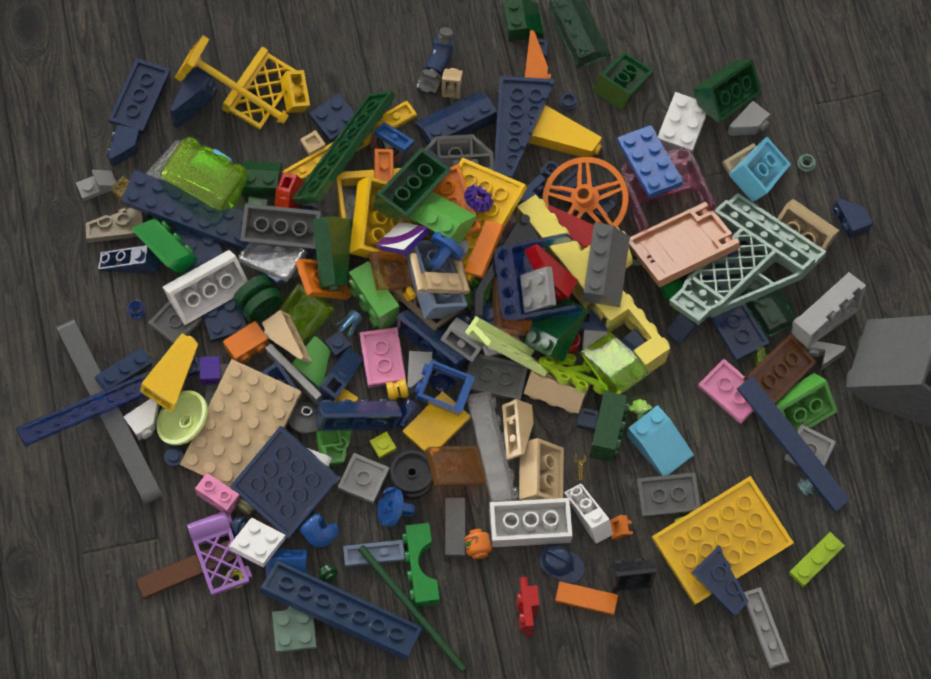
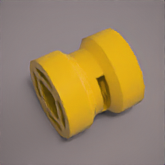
M400 379L396 383H386L390 401H395L400 397L403 399L409 397L405 379Z

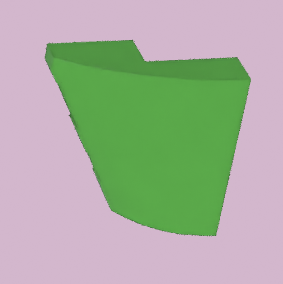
M314 336L306 346L312 362L307 363L296 358L292 365L317 388L325 378L331 351L320 339Z
M352 430L314 432L318 452L332 458L329 467L344 462Z

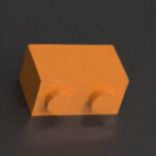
M256 321L225 339L223 344L233 360L245 364L253 355L264 352L269 342L267 336Z

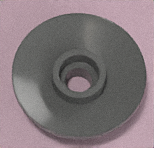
M314 402L297 403L289 418V426L299 433L308 434L318 431L317 405Z

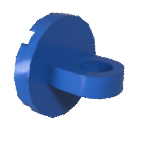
M435 232L430 238L433 244L439 248L429 263L435 270L445 262L448 256L457 261H462L466 255L463 252V248L453 239L447 236L445 238L441 237V232Z
M388 487L384 490L383 494L385 495L383 499L380 498L377 508L378 519L382 521L381 524L383 526L393 527L397 524L400 516L415 515V505L403 503V495L400 489Z

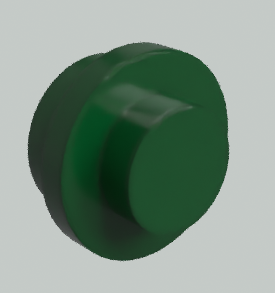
M330 564L319 570V579L330 583L336 579L338 570Z

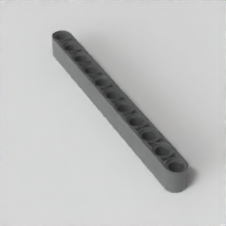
M72 319L57 326V331L144 505L163 497L111 392L106 393L95 380V376L101 372L75 320Z

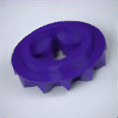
M473 184L464 193L468 206L478 212L488 211L494 202L491 199L492 194L487 193V189H482L481 185L476 187Z

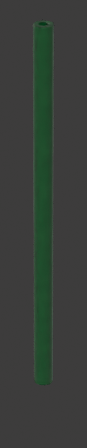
M362 545L358 549L360 554L458 670L463 672L467 666L368 549Z

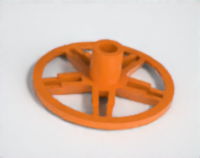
M593 157L575 158L560 165L548 178L542 199L546 203L547 209L549 207L548 196L572 202L568 214L573 215L576 210L579 212L576 217L580 219L584 212H587L597 223L603 224L593 213L594 210L598 209L607 223L616 228L623 221L629 203L628 189L619 171L608 162ZM582 163H586L587 184H582ZM589 163L605 167L614 174L618 181L592 187ZM578 164L576 189L552 185L555 178L563 170ZM617 185L621 186L620 188L607 192L601 196L598 193L600 191L615 187ZM551 189L571 193V197L554 194L549 191ZM622 190V207L618 217L612 223L598 201Z

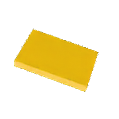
M443 391L435 398L452 406L455 405V402ZM429 404L402 432L426 455L432 458L471 419V416L465 410L458 416Z

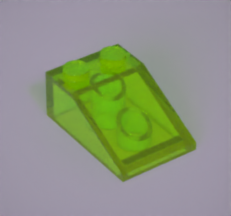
M297 284L279 310L290 315L303 343H305L324 324L334 308L321 297L307 296L304 285Z
M611 332L580 352L609 392L623 394L650 374L641 359Z

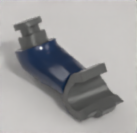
M441 28L439 35L434 38L430 58L421 72L416 85L422 91L436 93L441 82L440 75L447 66L453 52L454 41L451 37L453 31L450 28Z

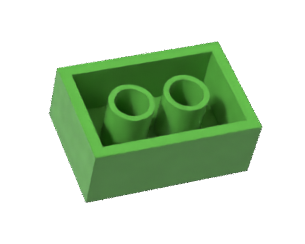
M369 261L350 271L348 280L350 287L348 289L354 298L357 297L360 301L359 306L364 313L367 312L370 316L369 321L372 326L380 330L396 323L397 316L399 315V305Z

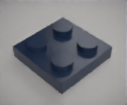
M337 94L309 112L310 118L330 142L337 138L354 114V111L340 94Z

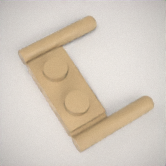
M410 254L409 257L418 292L468 294L470 292L462 261L454 259L457 273H421L417 254Z

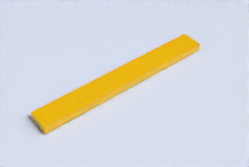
M405 101L385 112L382 119L373 127V131L364 139L363 145L356 151L371 143L374 131L383 122L397 129L416 118L417 113L409 102ZM331 144L283 170L282 175L283 173L298 175L305 181Z

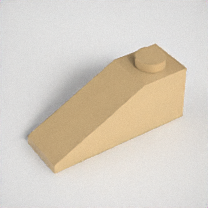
M279 310L262 322L265 328L264 333L268 339L274 341L300 360L307 363L312 362L289 314Z
M518 399L502 405L507 460L524 455L534 423L532 405Z

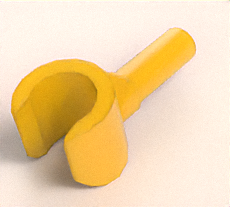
M407 287L406 292L403 293L407 301H412L416 298L417 294L414 287Z

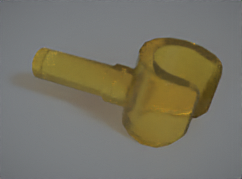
M576 452L574 459L578 465V480H583V463L586 461V454L584 452L583 460H578Z

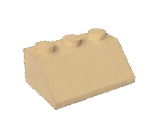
M794 199L785 205L777 218L825 251L840 231Z
M532 370L524 394L532 399L545 401L551 406L562 407L567 412L579 413L591 384L588 383L585 392H579L570 380L567 385H562L557 382L556 377L552 373H547L544 377Z
M539 438L528 441L524 455L520 456V500L563 498V447Z

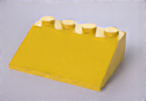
M371 176L358 181L350 254L370 259L406 263L403 254L378 250L376 244L399 222L412 223L408 218L386 217L372 206L376 194L386 185L387 181Z

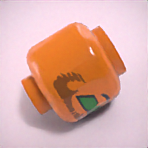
M481 529L471 530L470 534L464 538L466 552L473 559L486 558L488 553L492 551L490 536L487 532H482Z

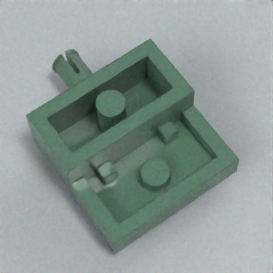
M290 606L284 611L272 612L276 653L317 649L313 617Z

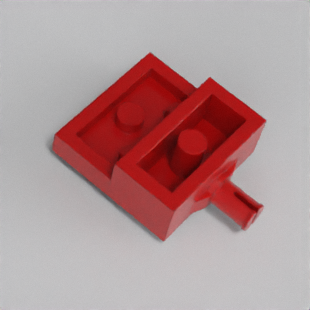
M521 577V590L517 594L516 599L517 611H521L518 619L519 630H523L524 636H532L534 627L533 616L538 615L539 610L537 585H528V577Z

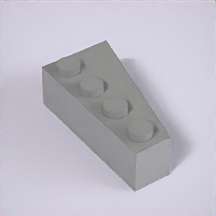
M848 272L809 309L793 321L791 333L806 347H810L860 310L866 285Z

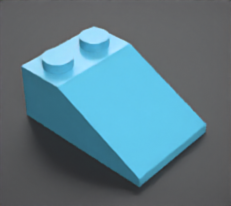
M766 137L736 165L729 176L746 196L754 202L769 192L791 163L771 140Z
M658 405L627 430L626 436L661 476L670 475L694 456L671 419Z

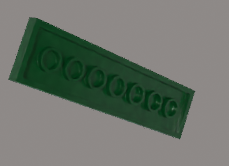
M393 91L367 95L291 199L295 205L319 203L324 199L327 190L334 185L335 179L344 171L346 164L353 159L356 150L363 145L364 139L373 131L375 124L382 119L385 110L392 105V101L396 97Z

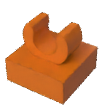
M619 515L610 520L613 531L611 540H619L633 534V531H629L628 528L632 521L627 520V515Z

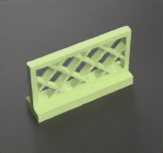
M475 316L465 331L470 337L544 377L547 374V371L531 356L535 351L532 347Z

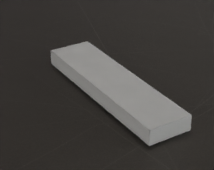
M272 344L265 348L267 356L274 363L279 362L289 378L318 406L319 402L323 401L322 394Z
M761 587L744 592L749 601L745 606L769 669L788 664L790 661Z

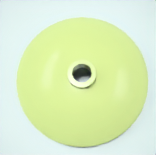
M183 391L173 413L162 407L156 424L159 437L170 445H182L196 437L207 419L208 407L205 399L197 392Z

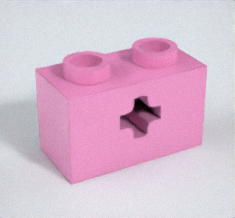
M206 473L195 488L197 496L219 511H225L226 515L232 514L240 499L238 493Z

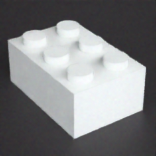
M677 92L673 96L658 138L666 152L690 160L707 113L697 105L696 99Z

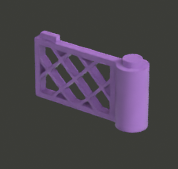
M225 511L187 524L211 596L250 583L249 578H252L249 566L244 567L241 556L230 550L229 545L234 540L230 528L232 519L230 513L226 515ZM229 535L230 542L227 547L218 544L221 537ZM208 543L212 547L209 553L206 554L200 551L199 545ZM215 547L225 551L221 559L211 556ZM228 552L237 557L233 565L224 561ZM209 559L218 562L214 572L206 569ZM221 565L231 568L227 577L218 574ZM234 570H237L243 574L244 579L234 581L230 577ZM215 577L225 580L221 587L213 589L212 582Z

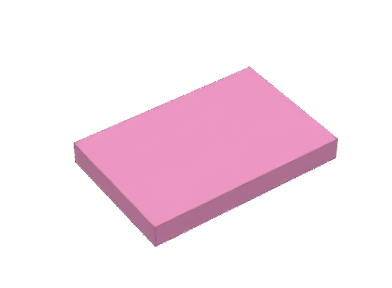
M398 327L360 332L368 388L385 386L388 382L396 383L400 379H405L406 381Z
M723 359L698 384V387L736 421L742 424L753 412V409L736 389L745 382L743 380L745 376Z

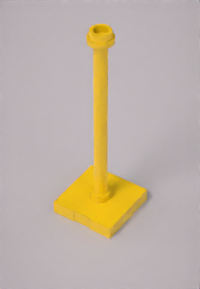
M203 35L188 53L175 78L182 81L193 67L196 68L198 66L276 117V122L283 124L289 116L286 111L280 112L201 60L200 55L209 41Z

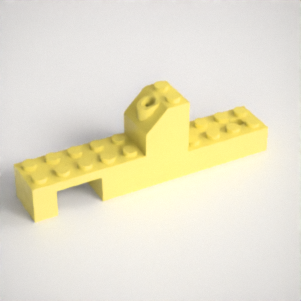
M536 194L517 206L515 223L523 214L529 215L530 222L545 251L578 279L572 294L588 310V314H590V309L595 312L608 328L607 335L622 324H625L630 331L637 329L646 340L645 343L633 351L630 366L642 379L664 364L670 350V345L664 337L662 338L657 333L656 326L648 322L643 310L635 306L634 300L629 294L626 295L624 291L622 292L620 307L582 301L590 246L581 251L579 243L571 239L568 230L558 223L556 215L549 212L546 203L539 199ZM628 249L626 268L633 264L630 249Z

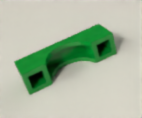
M429 523L405 525L406 532H402L403 544L408 546V551H405L406 563H410L411 569L407 570L408 582L413 584V589L410 590L411 601H415L416 607L439 605L437 580L426 576L419 567L421 555L432 547Z

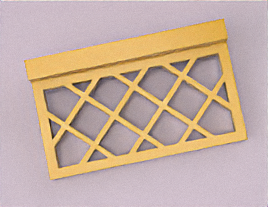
M261 47L237 84L246 90L255 89L257 97L262 100L271 98L272 107L276 108L283 97V90L280 93L273 94L271 86L280 84L282 89L280 72L296 70L269 54L266 48ZM270 60L275 63L276 69L266 70V62ZM278 73L279 81L270 82L268 74ZM265 75L267 83L257 84L256 77ZM268 86L270 95L260 96L258 88ZM232 89L223 102L222 110L227 113H233L261 130L271 114L268 112L265 114L264 112L266 111L262 108L250 110L248 102L251 101L245 97L242 99L243 96ZM246 103L248 111L240 112L235 108L238 104ZM261 112L263 119L258 123L253 120L252 114Z

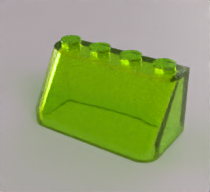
M192 137L182 139L162 168L160 176L218 210H225L236 206L250 173L245 171L243 166L229 162L227 157L215 154L214 150L210 147L201 146L196 139Z

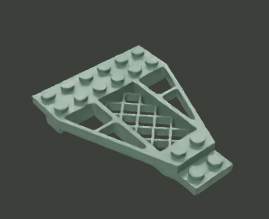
M737 193L730 201L725 200L714 212L726 227L734 233L733 239L736 238L739 242L746 241L750 245L740 246V249L734 251L738 253V257H727L726 255L690 272L682 289L669 300V305L700 325L708 316L712 318L802 280L826 257L827 251ZM751 251V256H741L740 252ZM754 251H761L765 255L754 256ZM752 262L753 267H742V263ZM775 262L794 273L776 282H772L762 275ZM728 263H739V268H729ZM725 264L726 268L715 269V265ZM729 274H740V279H730ZM713 275V280L703 281L702 279L703 276ZM716 275H727V279L716 280ZM754 281H759L765 285L760 289L738 297ZM728 285V290L717 291V286Z

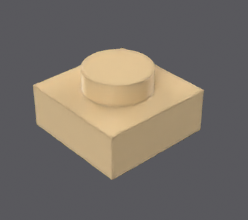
M316 130L300 139V143L309 156L326 147V144Z

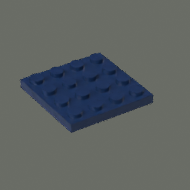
M279 426L230 487L289 539L338 482L340 477L283 426Z

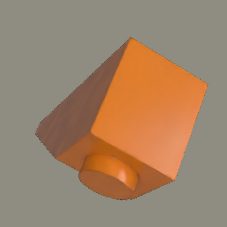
M530 30L525 78L550 79L551 74H548V66L536 34Z

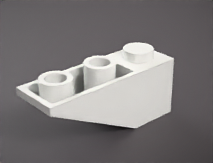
M582 484L564 492L587 533L596 544L613 535L609 518Z

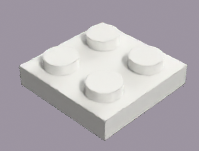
M251 518L229 547L232 552L264 567L284 542L285 535Z

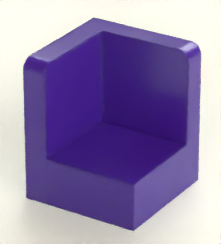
M219 356L200 358V381L202 386L220 384L221 361Z

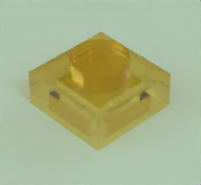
M122 176L110 188V191L121 200L129 180Z

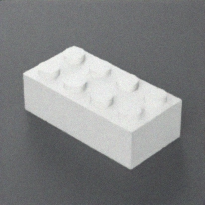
M569 498L490 502L489 514L492 547L571 543L572 526Z

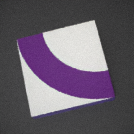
M399 222L376 246L378 250L407 255L429 233V230L426 226Z

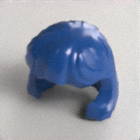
M316 513L303 522L300 532L314 547H325L338 536L339 528L336 523L326 525L324 517Z

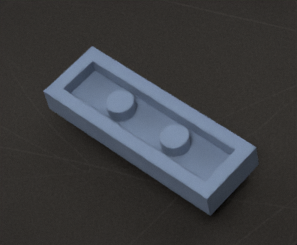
M403 540L343 546L345 567L370 565L358 551L362 545L368 549L379 564L405 561Z

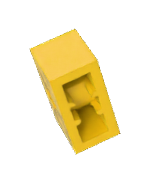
M304 70L286 71L280 78L286 112H304L310 106Z

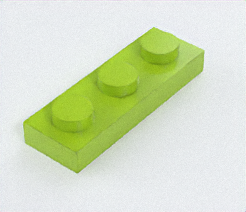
M829 532L789 574L804 587L845 545Z

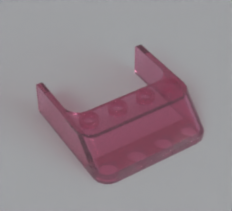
M679 147L666 151L683 180V186L651 198L647 196L629 162L621 167V175L628 189L629 205L641 232L648 228L647 220L640 207L642 203L687 190H695L700 194L703 202L709 205V211L715 210L713 197L692 152L688 148Z

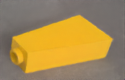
M546 105L529 141L530 144L579 157H593L594 154L598 155L602 149V137Z
M182 333L141 383L140 392L171 413L176 408L198 347L196 340Z

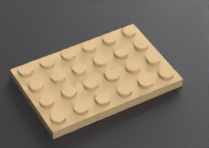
M231 359L208 406L206 422L199 434L192 439L180 465L203 476L208 473L232 489L230 487L231 484L279 426L286 427L302 391Z

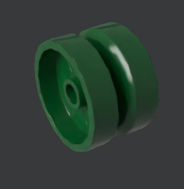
M258 275L244 283L236 291L233 302L239 309L243 310V315L246 319L253 323L254 321L257 322L264 319L276 310L281 304L283 297L277 288L273 287L271 280L266 275Z

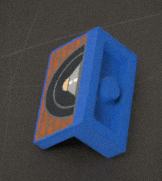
M383 122L374 131L370 147L372 149H393V162L400 165L405 153L413 146L414 140Z

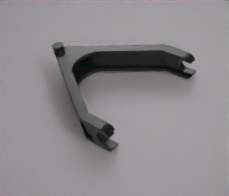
M523 214L514 224L484 277L472 293L471 322L475 316L482 319L483 293L508 252L513 250L525 251L536 244L545 251L530 222L529 215Z

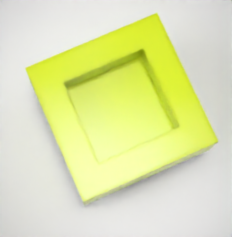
M387 432L370 440V444L379 459L396 451V446Z

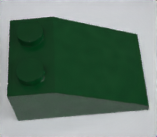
M624 51L600 74L592 91L612 103L615 107L623 110L640 91L654 70Z
M568 299L556 301V305L548 307L531 325L523 343L548 357L563 362L588 310Z

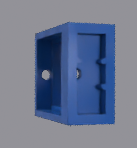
M431 360L429 364L425 363L421 372L424 375L422 382L418 381L414 391L417 393L415 399L459 416L463 411L475 377L434 360ZM432 370L463 382L454 406L423 394Z

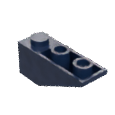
M147 245L105 251L100 254L98 270L139 274L158 272L160 259Z
M350 347L345 350L317 387V390L325 400L334 401L337 399L363 360Z

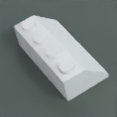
M228 250L163 286V289L183 324L186 325L231 300L236 291L248 280L237 257Z

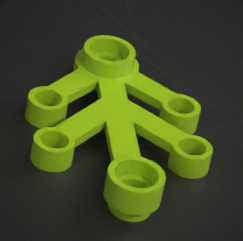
M569 353L563 362L548 356H543L539 359V364L547 373H552L556 377L557 382L562 385H567L570 380L579 392H585L588 383L593 385V390L598 394L603 395L604 390H609V382L601 378L595 379L582 374V372L591 373L593 371L594 364L590 361H584L583 365L573 366L577 358Z

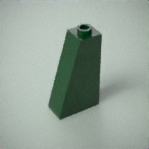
M325 216L313 220L320 288H328V291H338L340 287L346 286L348 281L352 220Z

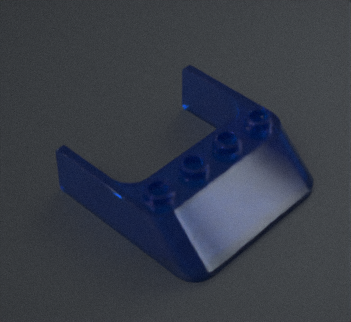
M563 233L503 245L496 249L494 259L500 308L504 319L508 321H539L582 312L581 307L570 305L549 310L542 309L533 313H524L520 275L534 271L525 254V250L536 244L544 248L572 242L573 238L569 234Z

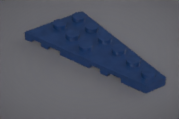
M500 76L495 172L513 179L555 84V79Z

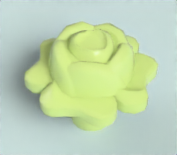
M639 399L634 400L633 405L628 410L637 414V419L639 420L644 416V413L652 409V406L647 404L646 400Z

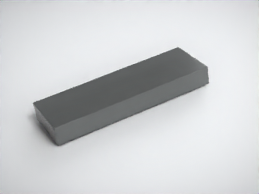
M445 498V557H465V498Z

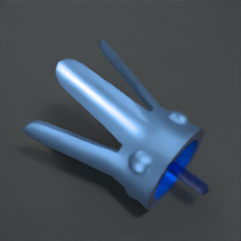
M351 310L347 317L335 324L338 325L346 319L338 329V331L342 332L352 323L347 334L348 338L353 335L357 325L363 320L359 314L360 310L358 312Z

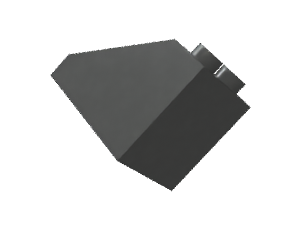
M931 315L868 319L863 335L858 339V350L852 369L847 373L846 388L868 406L931 428Z

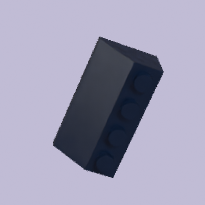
M478 91L415 122V126L426 144L429 145L436 136L470 135L496 122L497 110L489 97Z
M410 309L397 316L398 331L423 352H432V359H436V362L462 371L469 364L470 360L440 340L445 334L441 331V328L434 331Z
M348 399L341 402L323 400L319 402L316 408L318 431L395 430L402 417L397 402L390 401L389 399L379 401L364 399L360 402H352V400Z

